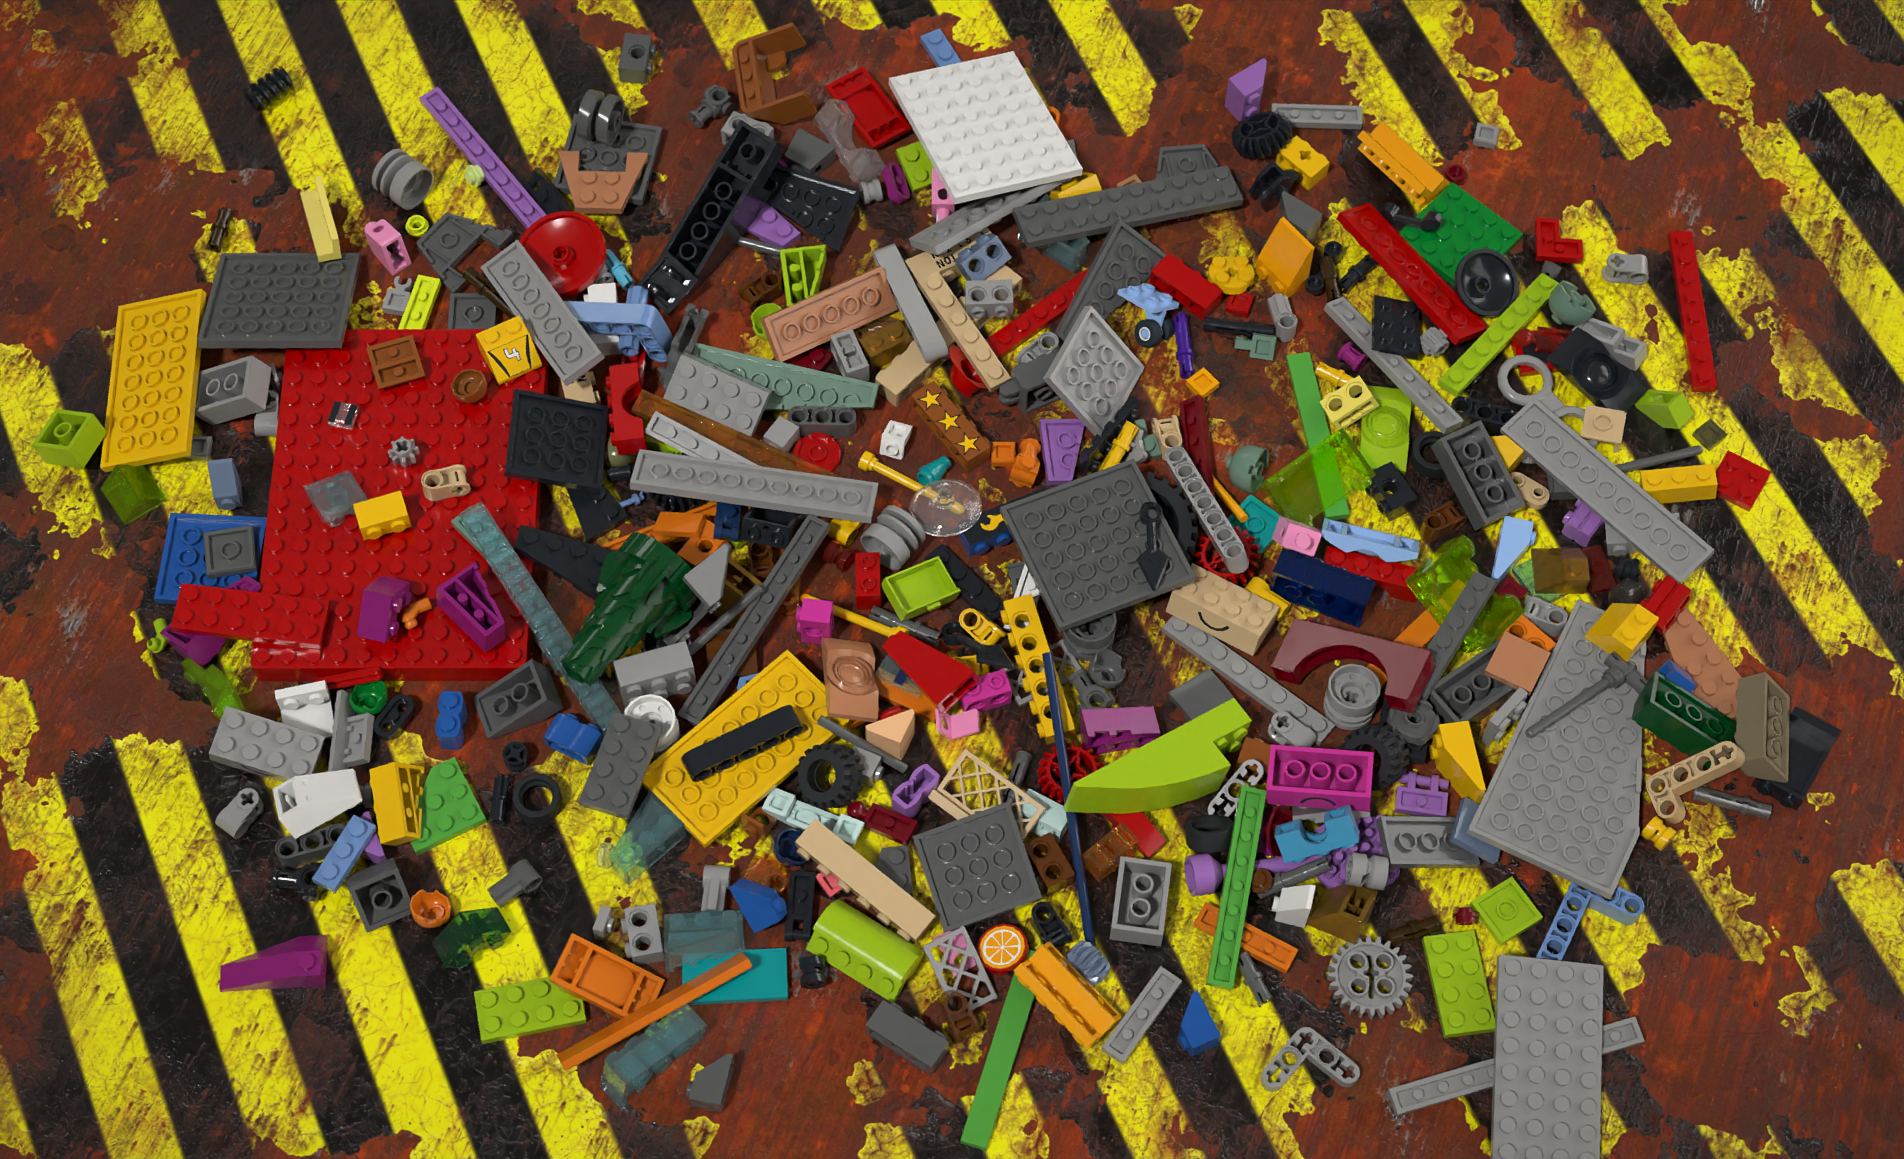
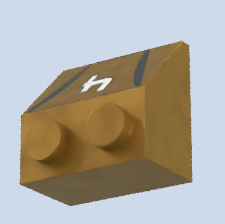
M888 315L854 332L871 372L891 363L897 355H902L912 342L911 335L901 321Z

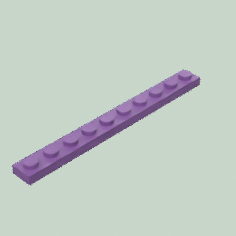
M439 87L419 97L420 103L473 166H480L487 183L526 229L540 218L546 216L545 212Z

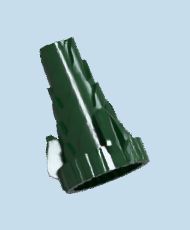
M633 532L617 551L609 552L602 565L595 592L599 595L594 602L595 608L585 619L580 632L571 641L574 645L560 661L566 671V675L574 681L576 680L582 684L585 682L591 686L613 660H618L628 648H634L647 632L653 638L659 639L661 636L672 632L689 621L692 617L691 606L698 597L682 578L692 568L666 545L640 532Z

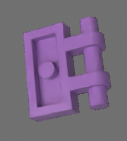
M1412 771L1401 775L1397 782L1406 783L1407 787L1397 786L1394 813L1421 817H1446L1448 793L1439 792L1438 788L1448 789L1449 779L1439 778V775L1432 774L1430 777L1416 775V772ZM1415 786H1427L1429 790L1415 788Z

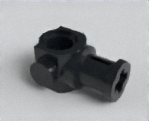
M311 862L310 865L306 864L303 867H298L296 871L284 870L281 866H277L273 873V889L278 890L280 887L294 889L295 893L303 894L302 898L307 901L315 902L321 899L327 889L318 884L308 885L321 863Z

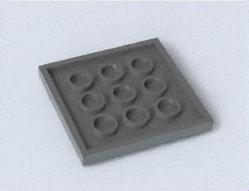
M574 114L564 151H580L579 171L625 172L627 152L648 153V162L644 165L641 171L642 174L639 180L636 181L628 201L630 204L643 205L663 133L662 127L622 121L616 140L612 145H606L597 142L596 137L593 140L578 137L576 132L578 114ZM560 161L554 186L560 193L570 194Z
M1009 801L913 836L944 933L954 931L961 925L968 927L1043 899Z

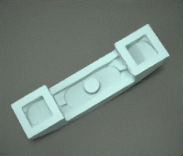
M778 788L769 793L762 806V810L769 815L803 832L814 819H817L849 846L855 845L865 825L864 822L842 813L839 817L798 801L796 795Z

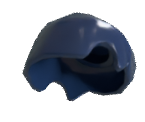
M788 828L780 831L774 838L773 853L780 863L788 867H795L807 862L796 852L798 848L795 845V841L803 831Z

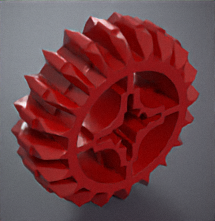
M1238 525L1234 527L1236 534L1247 550L1249 566L1242 573H1220L1215 571V569L1220 570L1227 567L1218 552L1212 558L1213 561L1208 564V554L1214 545L1209 537L1207 538L1202 535L1200 540L1204 544H1196V549L1200 552L1194 553V558L1199 560L1195 565L1237 586L1238 580H1241L1243 584L1247 583L1245 575L1249 577L1254 576L1251 569H1258L1259 567L1258 563L1255 562L1260 560V554L1255 553L1259 550L1258 544H1253L1255 542L1254 536L1248 537V530L1245 529L1240 533V527Z
M1074 741L1070 743V747H1066L1068 760H1070L1068 762L1070 773L1075 768V772L1071 776L1072 785L1074 782L1089 775L1087 771L1081 769L1080 763L1084 764L1090 773L1104 767L1103 763H1099V754L1093 755L1094 750L1092 748L1084 750L1085 745L1083 743L1079 747H1075ZM1053 745L1051 753L1046 751L1044 759L1039 761L1040 768L1037 770V776L1040 778L1038 779V785L1043 786V795L1049 794V799H1058V803L1062 805L1064 802L1062 787L1051 776V774L1056 775V778L1061 780L1056 746Z

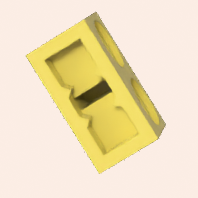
M1360 376L1348 380L1344 386L1328 393L1323 400L1319 401L1339 432L1380 406ZM1362 392L1359 397L1355 398L1358 393ZM1338 406H1342L1338 411H1335Z

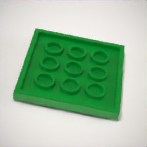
M1453 182L1415 217L1423 219L1428 211L1439 213L1443 218V222L1436 231L1425 232L1420 228L1406 225L1399 232L1437 274L1454 287L1456 267L1466 254L1484 248L1492 249L1505 256L1523 237L1522 232Z

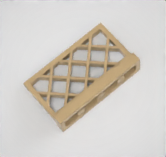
M967 749L960 755L936 790L933 789L928 796L930 800L959 820L994 807L985 806L984 793L997 791L998 804L1000 805L1003 804L1001 790L1012 789L1015 791L1016 802L1010 804L1011 807L1017 806L1019 820H1016V822L1020 825L1023 841L1047 809ZM969 757L975 762L976 773L963 775L962 764ZM980 766L984 768L986 771L981 772ZM992 774L995 777L996 787L983 789L981 775ZM977 776L979 790L966 792L964 778ZM960 779V794L952 795L945 790L951 780ZM1000 781L1004 783L1006 786L1000 787ZM979 794L981 808L970 809L966 796ZM1020 796L1023 797L1026 801H1020ZM962 797L963 803L957 798ZM1031 803L1038 809L1032 818L1023 819L1021 805Z

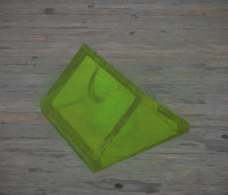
M116 465L101 487V491L124 525L167 501L144 465Z

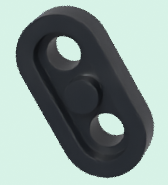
M400 694L393 697L375 719L373 728L377 737L381 740L388 741L397 737L414 715L415 705L408 695ZM401 708H407L406 711L399 712ZM386 727H392L390 731H384Z

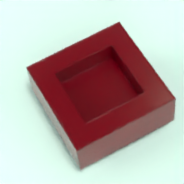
M1508 577L1494 591L1492 597L1512 611L1526 597L1528 590L1511 577Z

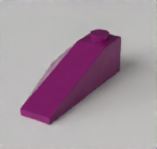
M246 575L226 588L258 592L262 586L259 582ZM171 623L160 632L161 636L186 661L199 669L210 662L227 640V638L172 632L170 628Z
M327 935L300 936L221 965L220 992L326 986Z

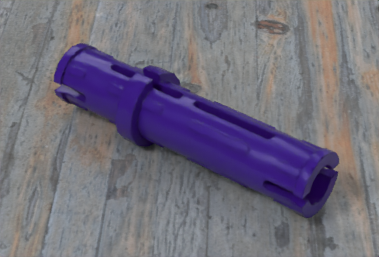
M1178 313V319L1176 314L1173 315L1177 345L1175 356L1176 360L1179 361L1180 377L1189 379L1190 376L1195 374L1193 367L1194 351H1192L1190 344L1188 316L1186 313Z

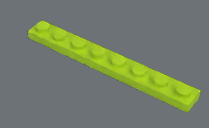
M1541 273L1439 379L1437 385L1457 398L1549 302L1551 292L1559 283L1546 274Z

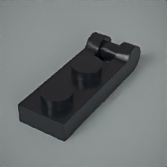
M536 167L531 173V178L526 179L522 184L523 188L531 194L546 215L560 211L574 212L545 172L540 168Z
M790 870L786 909L788 913L786 914L784 931L785 942H792L795 939L802 940V943H809L811 939L816 872ZM794 923H803V929H793Z

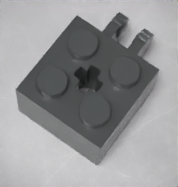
M1055 352L1039 355L1032 361L1020 363L1012 368L1011 381L999 387V403L1005 406L1016 403L1020 412L1028 414L1061 400L1043 380L1056 357Z

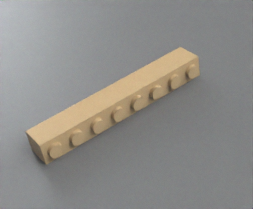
M1005 264L984 279H1012L1013 298L1022 291V277ZM961 296L958 301L966 311L965 297ZM994 316L970 317L977 329L980 330ZM939 318L936 325L945 341L947 349L953 345L958 346ZM913 340L902 355H897L887 369H882L877 374L875 382L879 384L878 393L895 407L899 406L943 365L950 356L947 355L926 363L915 340Z

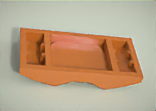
M573 933L570 935L549 979L551 983L571 996L590 1002L618 1019H622L656 1000L665 981Z

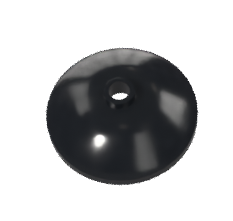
M1484 248L1471 251L1460 260L1455 270L1454 283L1457 295L1463 305L1476 315L1482 317L1499 316L1517 298L1519 284L1516 271L1510 261L1497 251Z

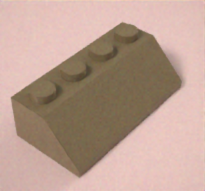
M1766 672L1738 679V690H1736L1737 711L1735 712L1737 727L1734 738L1736 745L1745 753V762L1739 768L1750 777L1782 783L1788 782L1790 696Z

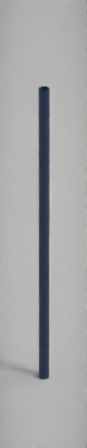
M1046 652L1042 654L1065 805L1072 788L1053 656L1051 652ZM1066 812L1084 939L1096 947L1076 812Z

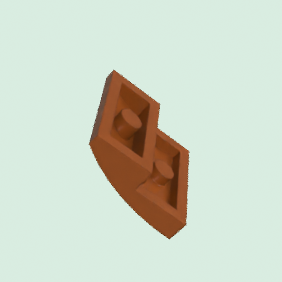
M413 335L366 347L379 390L425 377Z

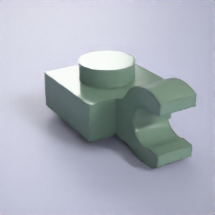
M1253 333L1252 339L1236 336L1234 348L1250 350L1251 358L1273 361L1277 336Z
M1144 419L1134 421L1135 425L1144 431L1142 440L1144 450L1148 454L1144 462L1161 459L1162 453L1155 434H1147Z

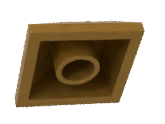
M1531 548L1535 594H1584L1590 577L1587 557L1580 548Z

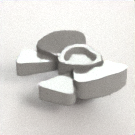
M1139 429L1129 446L1131 452L1123 458L1124 461L1134 458L1136 463H1141L1147 459L1148 454L1144 450L1142 440L1144 431L1142 429Z

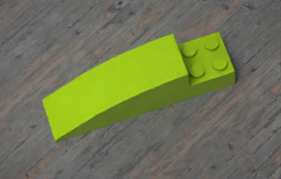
M1232 698L1074 782L1063 809L1066 812L1136 813L1176 806L1218 791L1231 766L1224 757V754L1227 752L1232 754L1242 746L1241 742L1248 734L1247 730L1252 720L1235 698Z

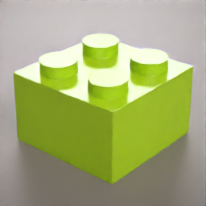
M56 409L32 446L47 464L83 469L107 431L92 413Z

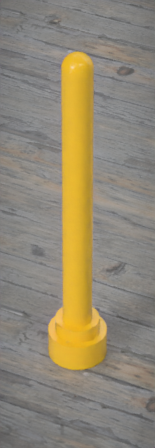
M865 451L862 455L858 468L866 472L876 471L956 513L963 511L962 504L878 462L879 459L875 458L876 455L869 451Z
M806 593L800 597L801 602H803V598L821 600ZM833 604L835 616L885 635L888 638L900 630L909 635V629L905 627L893 626L891 628Z

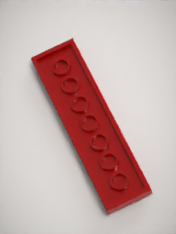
M1371 203L1339 213L1336 219L1343 225L1344 229L1357 240L1358 244L1372 256L1374 261L1393 278L1402 290L1409 295L1417 306L1426 313L1432 322L1455 345L1479 337L1489 328L1476 314L1463 305L1457 293Z

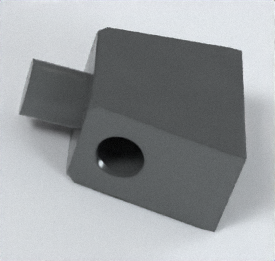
M800 128L797 130L784 155V162L788 168L816 176L822 174L836 161L834 146Z

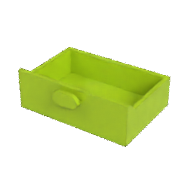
M939 556L888 576L881 583L883 591L901 622L954 601L961 591L955 586Z

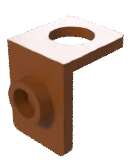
M757 806L750 817L745 814L741 816L742 830L749 836L757 837L762 841H765L778 819L763 811L761 806ZM760 815L768 817L769 824L765 827L762 823L755 820L756 817Z

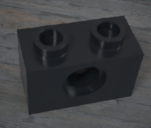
M1392 461L1367 473L1364 489L1370 497L1374 498L1379 512L1385 515L1389 521L1414 510L1417 496Z

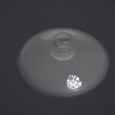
M940 479L924 485L913 495L909 511L910 515L922 526L925 533L933 536L947 537L960 534L971 528L981 515L982 502L979 493L970 484L956 479Z

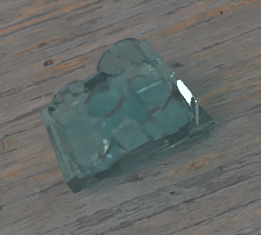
M349 470L302 486L323 523L326 522L332 527L342 524L345 520L344 515H356L353 504L368 500Z

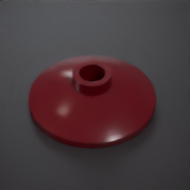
M1285 805L1276 807L1270 816L1269 822L1265 825L1268 848L1274 856H1282L1275 839L1276 826L1293 821L1292 812Z

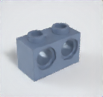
M985 233L976 239V244L972 247H967L960 251L958 258L953 262L966 281L984 280L1012 257L997 235ZM992 245L993 253L988 256L987 248ZM972 259H975L976 265L970 270L969 263Z

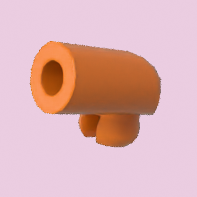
M428 597L407 606L401 616V622H404L406 629H411L418 625L415 618L418 614L432 609Z

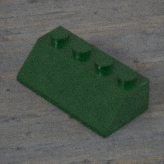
M1655 671L1652 673L1634 704L1633 721L1690 757L1724 741H1731L1735 744L1734 734L1737 727L1735 721L1659 672ZM1711 761L1706 762L1704 764V767H1707L1709 769L1711 767Z

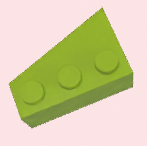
M826 245L781 249V270L787 307L819 293L827 260Z

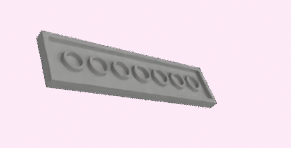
M1072 178L977 199L909 238L911 246L935 255H942L952 246L964 243L966 238L971 235L981 233L990 224L1000 222L1004 216L1013 213V208L1035 202L1037 197L1044 193L1052 192L1056 186L1061 183H1067Z
M518 239L480 267L516 317L520 316L532 340L566 386L605 358Z

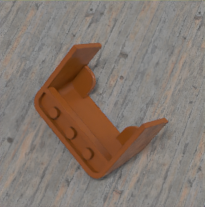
M793 22L737 42L732 49L740 106L748 117L783 125L817 114L816 107L805 91L776 100L772 72L784 67L787 61L786 52L806 46L805 40Z

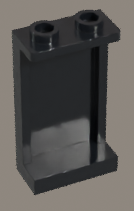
M1795 706L1789 716L1788 782L1782 783L1755 778L1751 786L1760 794L1770 796L1778 800L1784 807L1797 811L1841 730Z

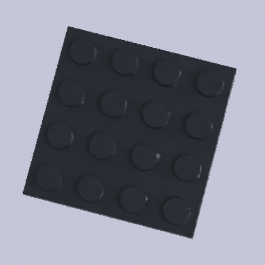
M514 389L504 476L600 493L609 407Z

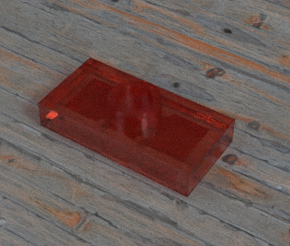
M1601 545L1581 549L1588 560L1590 577L1588 585L1592 595L1616 590L1617 584Z

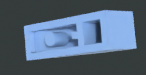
M1509 516L1504 517L1491 578L1497 581V586L1526 554L1528 546H1533L1536 532L1532 531L1534 522Z

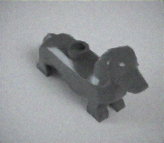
M688 303L684 313L685 316L667 355V368L662 366L658 368L661 385L665 391L681 354L685 352L693 354L695 344L703 331L705 320L709 314L708 310L702 308L699 314L695 305Z

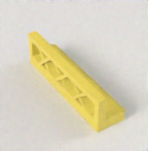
M321 175L314 176L316 190L301 192L300 195L318 262L340 259L342 256L339 238Z

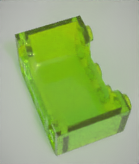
M1464 535L1446 541L1406 579L1410 590L1440 626L1474 571L1479 573L1476 564L1469 560L1475 555V546ZM1494 591L1459 649L1465 653H1472L1488 648L1525 612L1519 599L1514 595L1508 594L1498 596Z

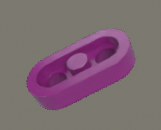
M890 161L882 168L883 178L888 191L887 194L890 200L902 204L910 197L903 169L896 162Z

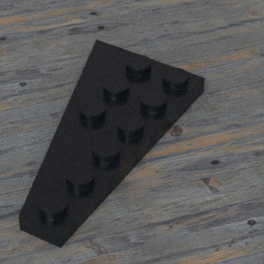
M777 164L763 187L772 193L766 203L840 255L862 193L861 189Z

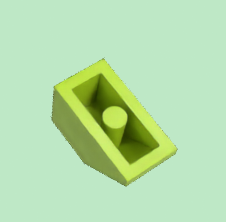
M1648 389L1635 403L1636 408L1663 428L1680 429L1694 415L1683 392Z

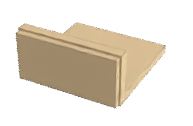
M1586 405L1581 437L1614 444L1613 452L1619 453L1627 413L1625 411Z

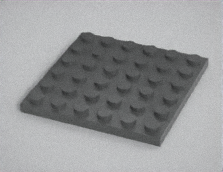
M221 253L197 339L198 347L209 349L342 348L361 264L360 253H341L342 258L318 262L316 253Z
M1134 458L1000 507V514L1059 632L1195 582L1196 576L1163 513L1160 522L1156 525L1157 549L1169 558V562L1157 591H1152L1136 560L1147 550L1146 525L1142 524L1139 519L1140 508L1144 503L1156 502ZM1152 509L1144 512L1145 517L1148 519L1157 517L1156 511Z

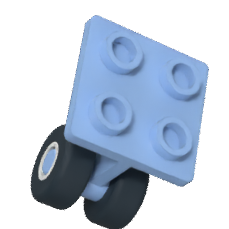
M1148 283L1118 289L1117 294L1145 311L1147 319L1138 322L1134 331L1135 339L1139 345L1146 348L1153 347L1160 342L1161 338L1167 341L1174 335L1173 323L1165 317L1167 310L1179 307V303L1173 300L1171 295L1160 293L1155 290L1153 285Z

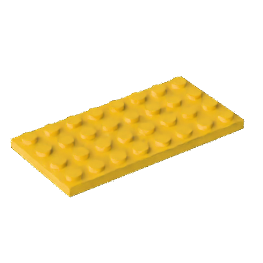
M203 289L118 306L105 430L107 433L103 438L100 468L104 472L191 456L201 348L198 347L197 339L205 314L207 295Z
M786 650L652 762L648 767L642 785L706 848L738 821L742 814H746L795 772L796 766L801 764L798 760L801 756H806L804 752L807 749H813L812 746L827 744L837 736L817 724L821 715L843 728H846L854 720L827 716L825 685L789 650ZM792 705L804 727L801 733L699 782L691 780L681 761V757L686 752L783 706Z

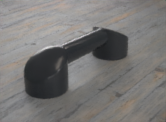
M1392 202L1385 203L1381 209L1382 216L1391 225L1398 223L1417 227L1425 232H1433L1443 222L1442 216L1435 211H1428L1423 219L1400 215L1401 210L1399 206Z
M1336 241L1326 243L1323 257L1331 256L1334 265L1337 264L1342 257V245ZM1320 269L1317 275L1309 276L1306 279L1305 290L1313 295L1323 293L1324 281Z

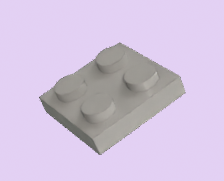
M1519 687L1491 717L1482 736V743L1488 747L1494 741L1498 743L1507 733L1505 729L1510 724L1514 726L1522 717L1521 712L1527 705L1525 703L1528 695L1527 691Z

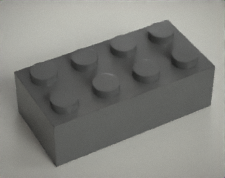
M1481 420L1440 438L1431 446L1475 531L1501 520L1525 506Z
M1501 639L1437 682L1426 701L1435 707L1434 713L1435 715L1438 714L1441 724L1469 721L1470 727H1472L1504 705L1517 691L1484 675L1485 669Z

